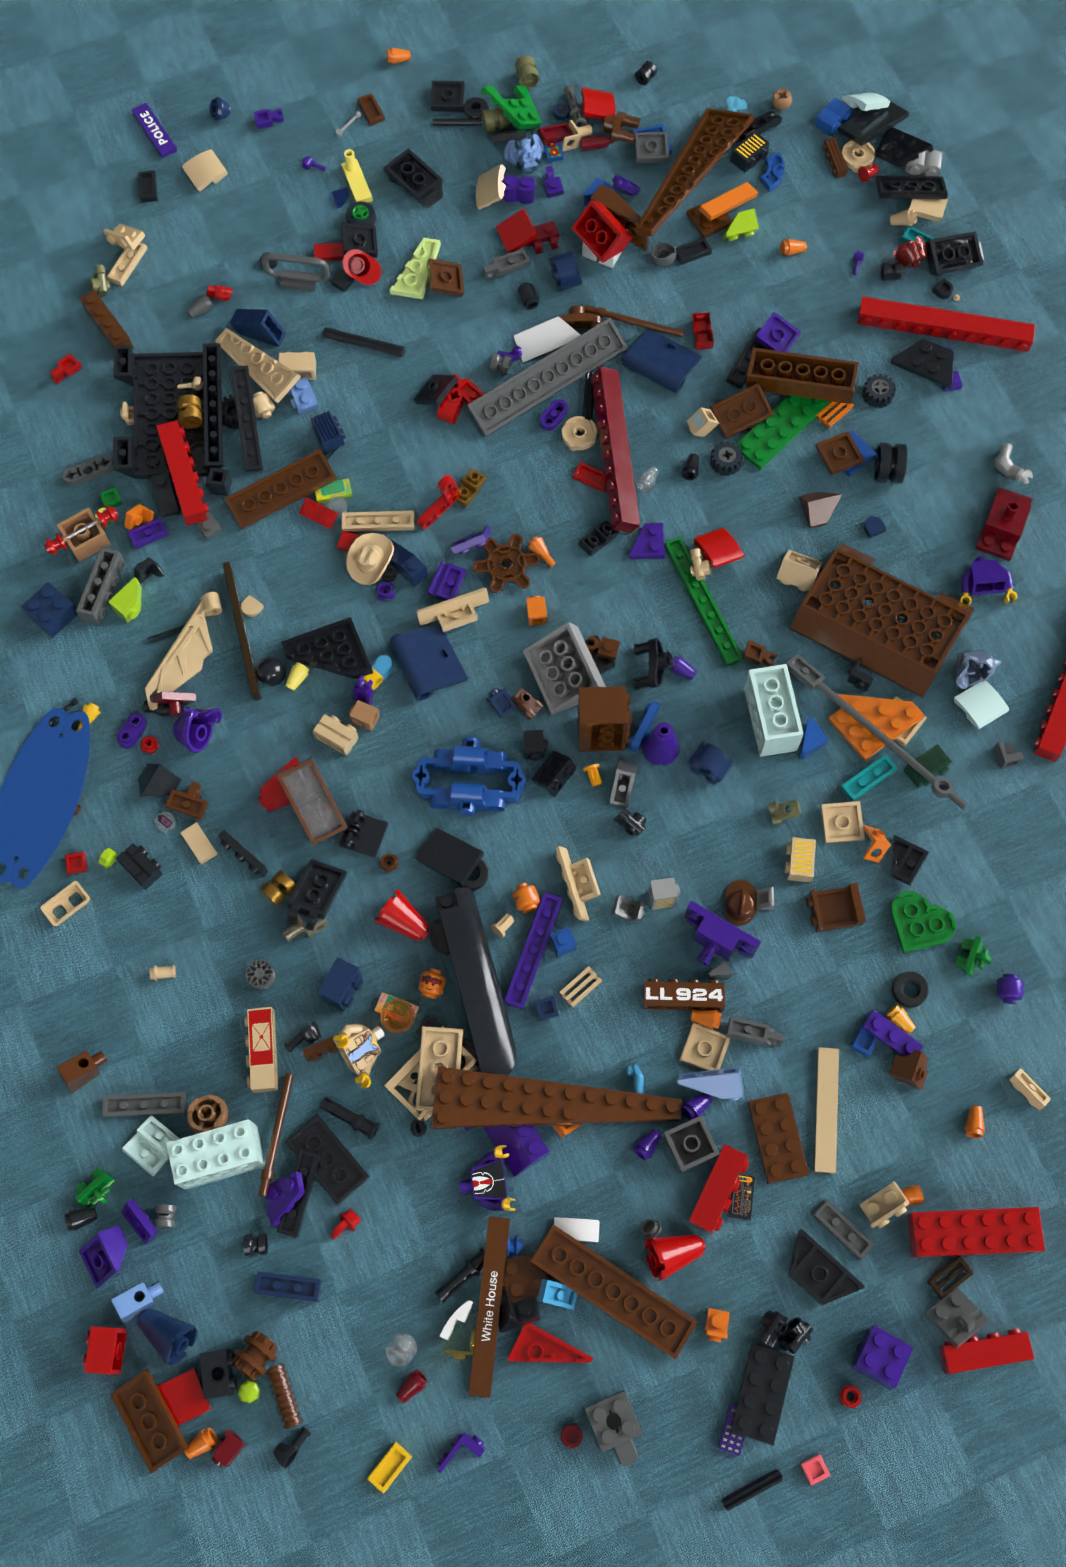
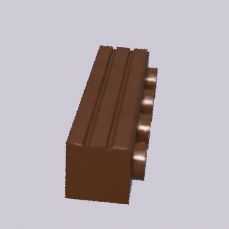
M835 137L825 139L822 147L826 153V158L829 160V166L832 168L833 175H835L836 179L846 177L848 169Z

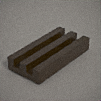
M958 1256L929 1279L927 1284L932 1287L934 1293L938 1295L937 1297L942 1300L974 1273L962 1257ZM958 1263L961 1264V1266L958 1269H956L938 1285L934 1283L944 1274H946L950 1269H952L955 1265H957ZM964 1269L967 1273L945 1291L941 1292L939 1290Z

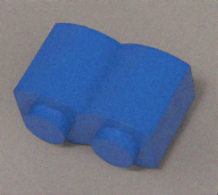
M834 98L818 114L815 126L831 136L838 132V127L841 124L850 120L852 108L841 100Z

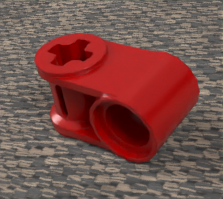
M457 388L451 389L438 408L437 419L452 425L455 424L464 405L461 390Z

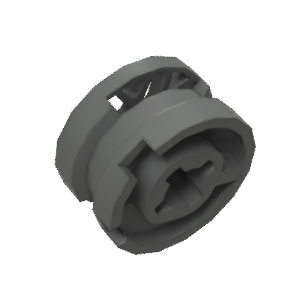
M255 960L248 965L245 976L253 988L265 990L273 985L276 974L269 962Z

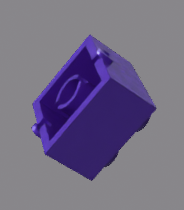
M873 1325L867 1329L862 1343L859 1342L856 1348L858 1352L851 1368L891 1390L897 1387L914 1347Z

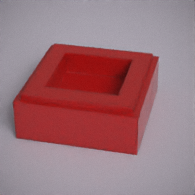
M85 852L65 855L66 873L68 875L88 872Z

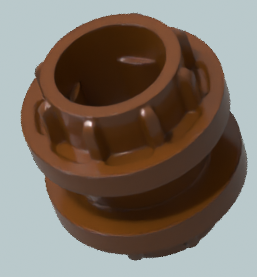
M254 1331L251 1336L247 1334L243 1339L247 1344L242 1351L236 1348L233 1352L235 1357L232 1360V1365L251 1380H256L259 1375L263 1377L266 1373L263 1365L267 1360L273 1363L277 1358L274 1355L278 1350L277 1345L259 1331Z

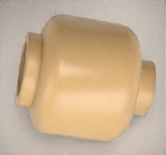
M263 391L253 394L255 416L262 417V419L271 417V413L275 410L271 397Z

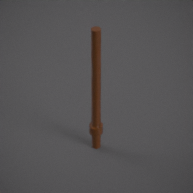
M588 305L584 307L586 313L598 315L602 319L604 317L681 338L684 336L685 331L614 313L602 307L595 308Z
M290 1073L285 1075L266 1163L260 1175L262 1180L258 1196L261 1197L267 1196L269 1183L274 1175L272 1169L294 1077Z

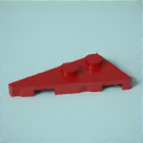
M529 1323L524 1325L507 1360L514 1362L591 1363L593 1357Z

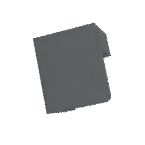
M1000 741L993 748L1000 769L1017 766L1024 759L1022 752H1015L1012 743L1003 745L1002 741Z

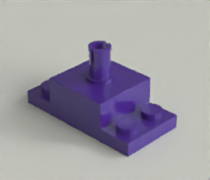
M691 901L689 903L684 918L687 919L686 921L690 925L699 926L693 941L704 947L697 958L699 963L706 957L702 965L708 966L714 954L728 961L735 948L745 957H754L761 941L695 902Z

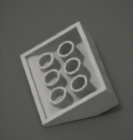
M567 622L523 650L552 715L578 705L579 687H606L578 626Z

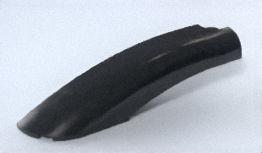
M454 888L453 893L437 896L435 901L479 1069L483 1073L508 1076L515 1066L516 1046L474 892L469 888Z

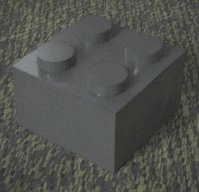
M702 1115L674 1127L662 1135L680 1174L719 1156V1151Z

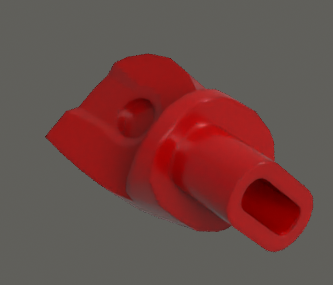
M219 284L215 286L208 285L206 295L213 298V301L216 298L228 301L231 298L233 289L219 286Z
M351 1208L344 1214H339L341 1223L330 1235L333 1240L337 1239L346 1229L350 1231L356 1230L355 1226L361 1219Z

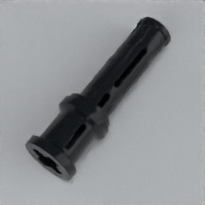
M325 1097L320 1104V1109L348 1123L355 1132L360 1131L367 1135L370 1140L375 1137L380 1128V1123H374L366 1119L364 1114L358 1115L328 1097Z
M482 1247L479 1248V1252L472 1259L465 1261V1266L435 1292L442 1303L460 1289L470 1278L480 1274V1271L483 1269L485 1250Z

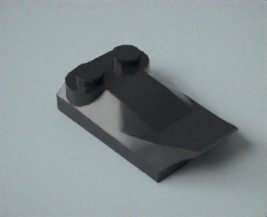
M409 148L384 167V171L388 174L391 182L398 183L415 199L431 207L443 197V179Z
M976 231L931 239L926 242L925 251L928 266L934 276H941L945 273L984 265L981 242L978 240Z

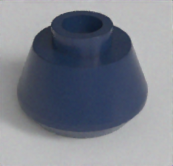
M215 97L211 101L210 115L215 121L225 119L230 115L231 109L225 100Z

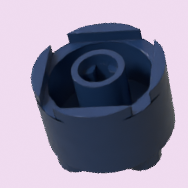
M572 251L549 258L551 268H553L551 269L553 278L558 281L556 285L559 292L582 284L581 275L577 268L578 265Z
M701 742L688 762L691 766L690 770L694 774L700 775L701 773L707 777L706 780L710 784L716 785V783L722 781L733 765V761L731 758L729 760L724 758L726 754L714 745L707 743L705 746L704 742Z

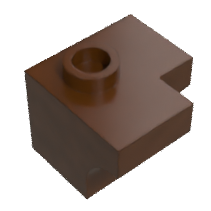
M915 1049L908 1056L896 1055L889 1074L896 1081L922 1090L928 1074L925 1068L928 1058L922 1051Z

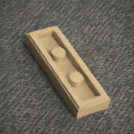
M140 242L134 250L125 248L107 275V280L123 286L148 249L146 244Z

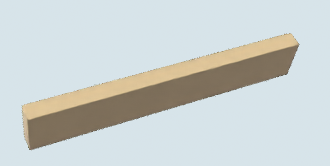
M818 1047L814 1172L836 1173L839 1049Z

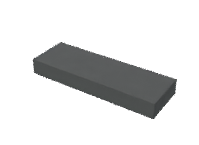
M827 1199L812 1215L859 1261L875 1245Z

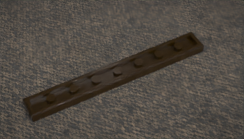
M230 562L223 563L250 691L253 699L257 701L262 699L233 569Z

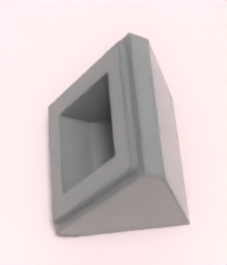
M774 887L756 890L757 909L774 910Z

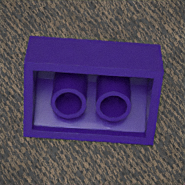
M534 1126L483 1127L495 1147L507 1146L502 1149V1154L509 1153V1157L503 1158L514 1177L549 1155L548 1148Z

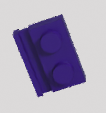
M441 561L428 590V595L435 596L443 601L455 598L466 575V569L451 564L447 565Z

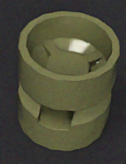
M528 55L518 58L515 62V69L519 85H525L527 89H531L539 83V74L536 69L535 60Z
M496 107L494 111L492 109L482 110V121L486 133L495 131L496 127L499 130L509 128V120L503 115L504 111L500 107Z

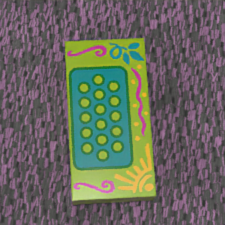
M349 478L334 481L315 491L318 503L353 497Z

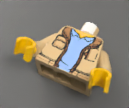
M348 1024L342 1028L339 1035H335L332 1039L348 1068L357 1075L359 1074L355 1078V1082L361 1083V1089L367 1088L371 1084L369 1077L371 1069L381 1052L377 1041L385 1036L379 1026L370 1031L369 1028L362 1024Z

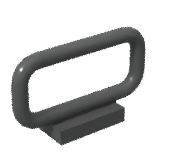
M267 253L261 258L265 273L271 277L281 278V288L314 292L316 282H325L330 278L328 264L319 258ZM275 260L318 265L322 268L323 275L290 270L276 271L270 268L268 261Z

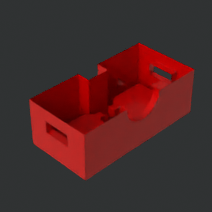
M710 312L693 313L691 322L695 349H712L714 339L711 329Z

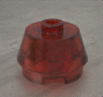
M922 236L917 237L915 242L909 240L897 247L898 250L893 251L894 259L900 262L904 269L911 267L914 269L927 259V243L924 242Z

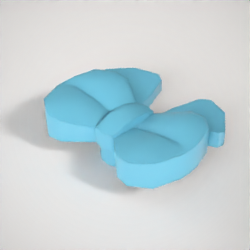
M735 96L726 99L727 111L737 112V110L747 109V103L744 99L741 100Z

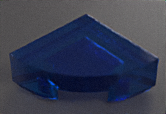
M347 187L332 192L337 208L342 207L349 197Z

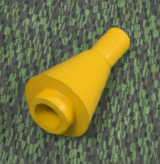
M91 702L88 705L84 704L82 712L88 715L90 724L101 713L98 711L99 707ZM80 721V724H79V726H78V728H77L76 731H78V730L81 729V727H82V722H81V721Z

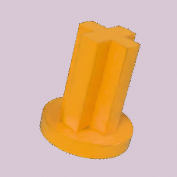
M599 763L583 768V772L588 773L592 787L602 784L597 769L600 767Z

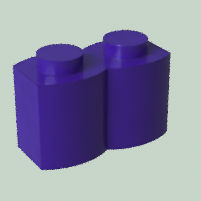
M512 175L504 176L502 182L506 187L504 196L501 199L502 201H518L523 204L534 203L535 179L531 177L518 178Z

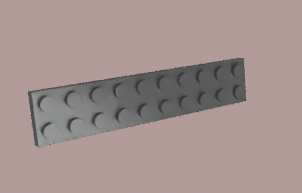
M608 318L471 402L466 407L485 437L628 347L612 319Z

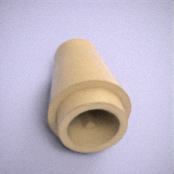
M907 209L891 215V225L912 226L916 224V211Z

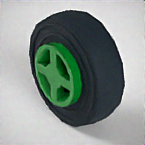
M355 202L347 209V223L374 225L376 221L375 209L367 202Z

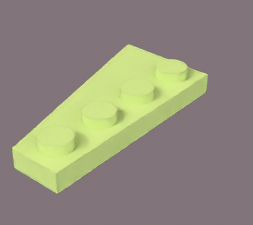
M423 238L413 253V258L407 262L405 270L397 277L396 284L390 288V294L423 299L429 282L427 262L429 258H437L441 246L440 240Z

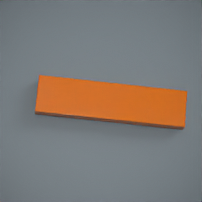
M746 182L701 205L699 211L711 221L757 197L758 192Z

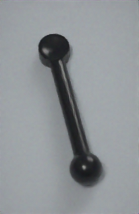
M76 698L72 699L70 704L64 708L65 712L78 703ZM55 716L52 720H49L50 727L54 725V722L59 717Z

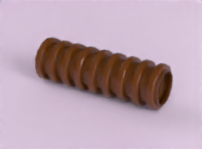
M279 1364L269 1368L266 1374H269L268 1380L272 1382L270 1386L274 1388L272 1393L276 1395L275 1401H278L277 1408L281 1410L279 1415L283 1417L281 1419L285 1423L283 1427L288 1429L300 1424L303 1420L299 1418L300 1411L297 1412L298 1405L294 1403L296 1398H293L294 1392L290 1390L292 1386L288 1384L290 1380L286 1378L285 1364Z

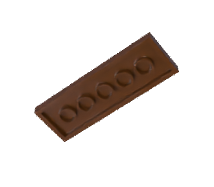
M319 449L226 497L225 500L241 529H244L336 481L337 478Z

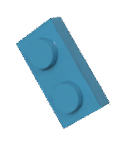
M542 1279L537 1301L574 1310L577 1293L564 1284Z

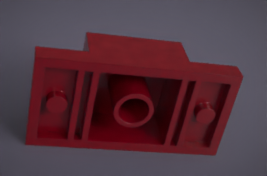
M998 487L975 550L1011 561L1016 545L1023 533L1033 499Z

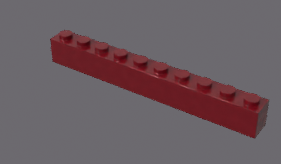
M600 366L592 374L591 382L593 384V397L596 406L595 412L598 421L597 427L599 428V441L602 450L612 530L632 533L640 526L619 373L618 370Z

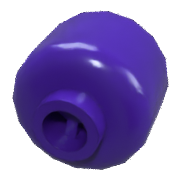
M1003 974V977L997 980L996 996L1003 999V1003L1016 1004V1001L1023 998L1024 981L1019 979L1018 975Z

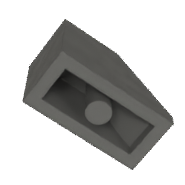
M619 761L609 803L628 808L638 764Z

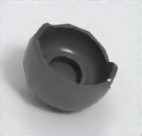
M667 242L659 243L652 247L651 259L655 265L661 267L669 266L676 258V248Z

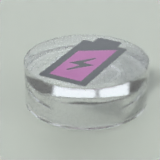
M161 812L156 816L155 825L160 831L169 832L175 827L176 821L171 813Z

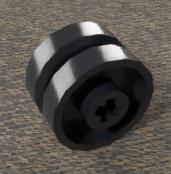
M880 442L875 457V482L886 483L890 479L892 484H902L907 466L906 444L896 443L892 449L889 443Z

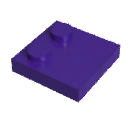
M773 312L754 339L768 350L788 352L801 334V331Z

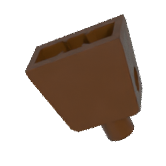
M84 1051L58 1065L57 1069L70 1092L74 1093L100 1074L97 1067L105 1063L107 1059L102 1051L93 1056Z

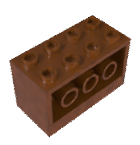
M626 686L579 687V752L625 750V744L629 742L628 737L631 723V711H629L630 693H626Z

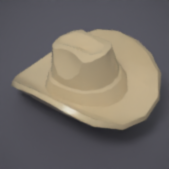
M377 533L362 534L356 538L346 556V570L351 578L362 585L369 586L376 583L383 575L393 555L394 546L392 541L386 536Z

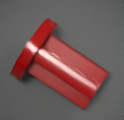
M873 164L869 167L863 166L859 168L858 176L862 182L869 181L871 176L878 174L879 167Z

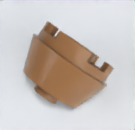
M214 1095L196 1098L188 1108V1125L197 1134L225 1126L228 1118L226 1103Z

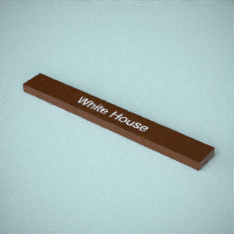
M489 1216L469 1387V1395L489 1398L491 1396L510 1218Z

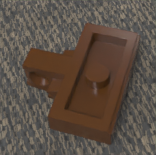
M192 781L189 789L184 790L183 793L172 789L165 807L202 821L209 802L201 799L199 792L202 786Z

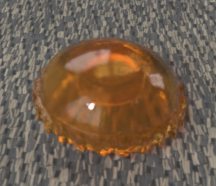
M403 999L390 1000L381 1009V1023L386 1030L392 1033L405 1032L414 1023V1009L409 1002Z

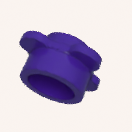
M387 582L378 584L376 586V591H378L377 599L379 601L394 599V585Z

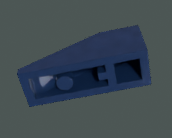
M391 539L394 552L389 563L394 568L396 567L398 572L415 588L428 577L427 568L413 553Z

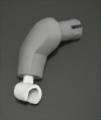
M1009 443L1002 444L999 455L994 459L995 468L1009 479L1028 484L1029 480L1027 477L1033 478L1032 471L1023 470V468L1014 465L1009 459L1013 446Z

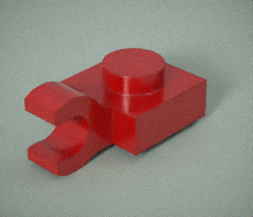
M69 353L56 363L58 368L52 370L50 375L53 377L52 380L58 384L65 375L68 378L71 377L82 366Z

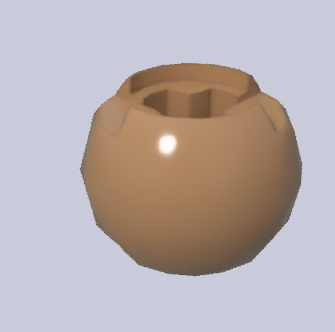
M787 89L775 91L772 96L773 107L780 111L789 108L792 103L791 93Z

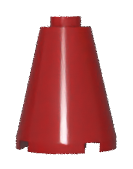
M397 889L395 891L397 896L393 895L378 913L380 919L376 917L374 922L415 941L419 939L424 940L430 932L427 929L429 927L428 923L401 891Z
M698 1235L651 1237L644 1241V1250L648 1249L649 1255L645 1256L648 1267L654 1278L659 1277L658 1281L665 1280L703 1256L706 1249L704 1240L699 1238Z

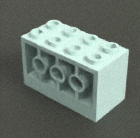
M787 664L749 670L744 691L759 756L763 757L797 751L804 733Z
M249 1119L166 1143L174 1184L185 1190L265 1167V1158L258 1127Z

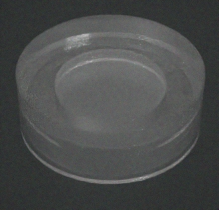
M334 497L329 502V508L338 512V516L342 515V512L347 511L346 500L342 497Z

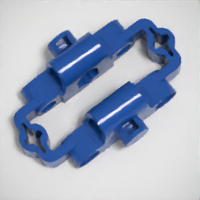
M471 737L462 739V746H454L453 750H434L433 758H421L418 761V767L412 773L418 796L421 799H430V807L458 810V814L462 816H473L475 811H504L505 803H516L519 801L520 793L526 786L525 776L521 773L520 763L508 761V754L505 752L487 751L486 747H479V739ZM427 768L463 774L489 775V773L512 772L508 777L509 789L512 792L487 789L484 784L456 782H452L449 788L435 787L425 789L431 782ZM422 772H423V776H424V777L422 778V780H421V785H420L419 779H420V777L422 776ZM517 774H518L519 783H518V785H517V790H516L515 780L517 779Z

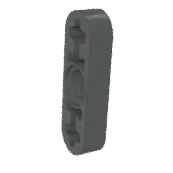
M100 456L66 469L62 477L68 486H76L111 473L114 470L113 461L109 456ZM87 468H93L90 474H85L84 471Z

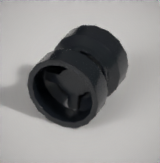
M646 61L635 73L637 82L644 86L647 85L651 78L657 74L656 66L652 62Z
M894 262L893 264L882 263V281L889 280L890 278L900 280L902 274L900 262Z
M260 1233L258 1236H253L252 1234L244 1235L243 1247L245 1256H252L254 1253L267 1255V1233Z

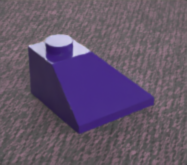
M119 1225L97 1233L79 1250L96 1289L100 1288L120 1270L128 1243Z

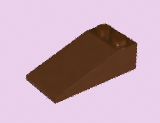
M601 184L591 196L590 201L603 203L633 236L630 243L646 251L648 249L649 236L635 233V228L641 217L615 191Z

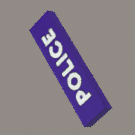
M147 103L132 109L133 115L162 158L177 151L176 146Z

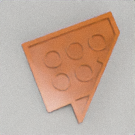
M837 694L892 741L921 721L925 716L912 701ZM842 708L828 717V721L864 761L886 746Z

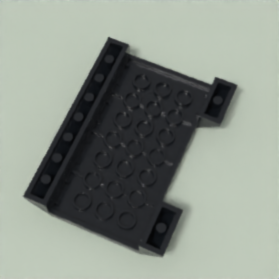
M203 344V352L138 354L133 353L132 345L114 346L113 376L134 387V443L132 436L113 437V469L134 479L151 478V476L167 472L170 478H172L156 425L176 420L179 424L177 400L179 397L189 394L200 398L202 413L201 426L193 429L184 428L186 437H183L184 442L188 441L191 451L188 452V457L192 456L195 464L192 470L193 472L197 471L198 477H207L211 467L222 468L221 344ZM194 377L202 378L203 386L200 391H196L193 388L178 389L177 387L178 384L192 383Z

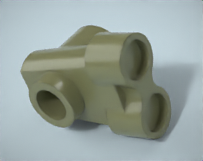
M97 265L95 266L96 271L93 272L94 278L90 279L91 292L95 290L98 296L103 297L110 290V283L105 278V266Z
M798 800L783 803L776 801L768 804L774 826L782 824L783 820L796 818L801 814ZM791 806L792 810L787 812V808Z

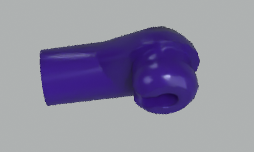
M514 346L513 351L509 353L498 350L497 354H500L501 357L509 356L512 358L511 362L522 356V348Z

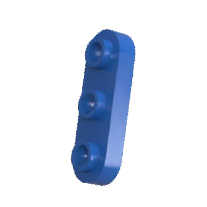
M652 701L651 704L648 703L644 710L646 715L644 719L640 718L636 726L638 731L629 740L630 750L636 753L640 750L643 740L657 715L660 703Z

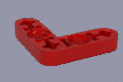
M449 474L442 477L437 484L441 496L417 520V524L423 530L432 525L460 496L457 483Z

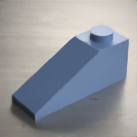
M740 1067L683 1073L678 1076V1084L720 1099L734 1101L743 1097Z

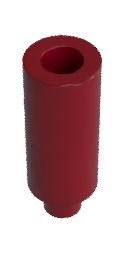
M607 135L580 140L582 152L607 148L609 144L614 143Z

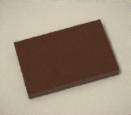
M759 383L710 406L719 422L718 425L725 439L774 416Z

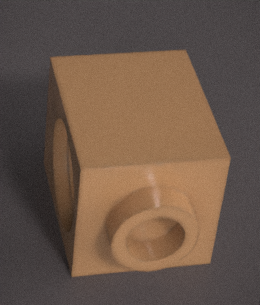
M358 700L349 710L351 723L372 732L380 717L378 708Z

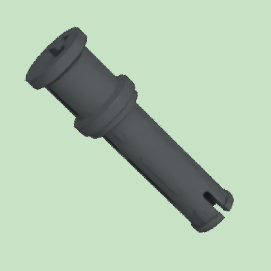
M566 86L563 91L570 108V119L573 120L577 127L587 125L573 86Z

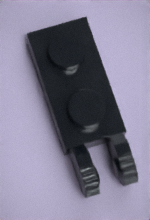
M773 111L760 115L754 119L739 138L745 140L754 131L760 135L772 127L775 128L781 123L782 117L776 115Z

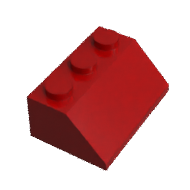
M592 200L571 227L602 263L622 252L633 238L603 203Z

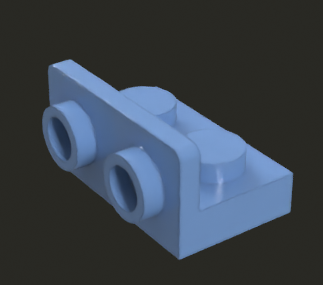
M307 376L300 378L287 393L288 395L291 394L292 398L290 401L293 409L297 408L299 415L319 408Z

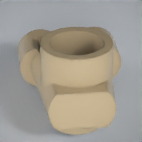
M692 549L690 551L693 565L690 566L692 577L695 576L697 581L704 580L706 575L711 574L709 561H703L700 549Z

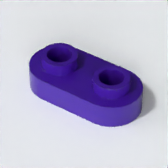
M615 174L612 179L613 186L617 190L621 191L623 189L632 197L633 195L637 196L641 190L634 182L618 174Z
M558 399L550 404L540 418V425L544 430L552 431L560 424L568 413L567 403L564 400Z
M134 713L128 717L116 737L117 742L122 748L129 749L137 743L147 727L145 717L140 713ZM135 720H139L138 723L133 724ZM125 735H129L127 739H123Z

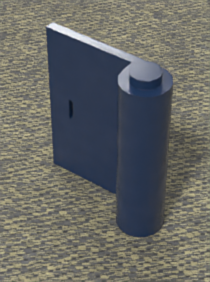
M648 329L628 352H624L621 361H623V366L678 393L684 385L686 376L698 364L702 356Z
M440 624L402 635L396 634L391 637L389 646L416 700H425L437 689L468 680Z

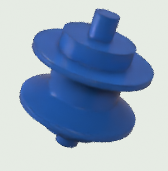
M515 1235L514 1239H509L508 1237L506 1257H508L510 1252H514L515 1256H518V1252L525 1246L517 1238V1235Z

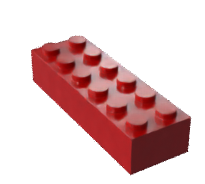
M1039 1207L911 1212L907 1214L912 1258L1038 1253L1045 1251Z

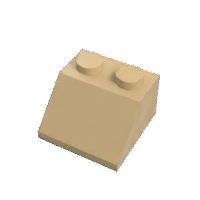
M788 550L776 579L780 580V583L784 585L792 584L801 591H810L823 562Z

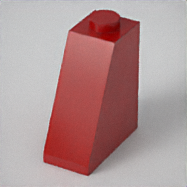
M297 757L288 762L259 789L261 796H258L261 807H266L268 812L291 804L277 778V774L300 763Z

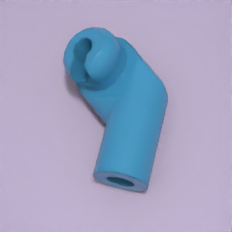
M635 1064L634 1066L628 1065L626 1067V1075L633 1076L634 1078L633 1093L643 1094L644 1076L639 1066Z

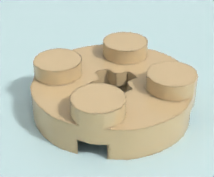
M851 140L844 145L842 157L846 167L851 169L852 172L858 173L859 168L863 166L869 167L873 164L875 150L869 142L861 146Z
M575 416L566 421L562 428V439L571 451L586 450L596 443L597 427L592 420L589 421L583 416ZM577 431H580L581 433L584 432L582 436L576 435Z

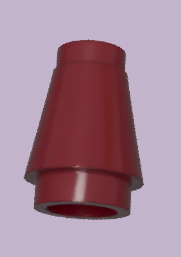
M415 1369L408 1374L396 1396L401 1402L406 1403L426 1388L425 1384L428 1380L419 1370Z

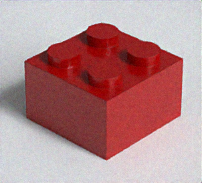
M91 1326V1330L87 1332L86 1336L88 1350L82 1362V1366L85 1368L84 1373L121 1374L128 1329Z

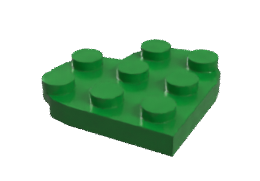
M905 891L899 894L891 903V918L903 954L942 945L953 937L956 930V920L953 914L939 905H930L927 898L916 894L915 891Z

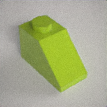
M134 577L108 601L111 608L128 623L135 619L141 611L142 587L138 579Z

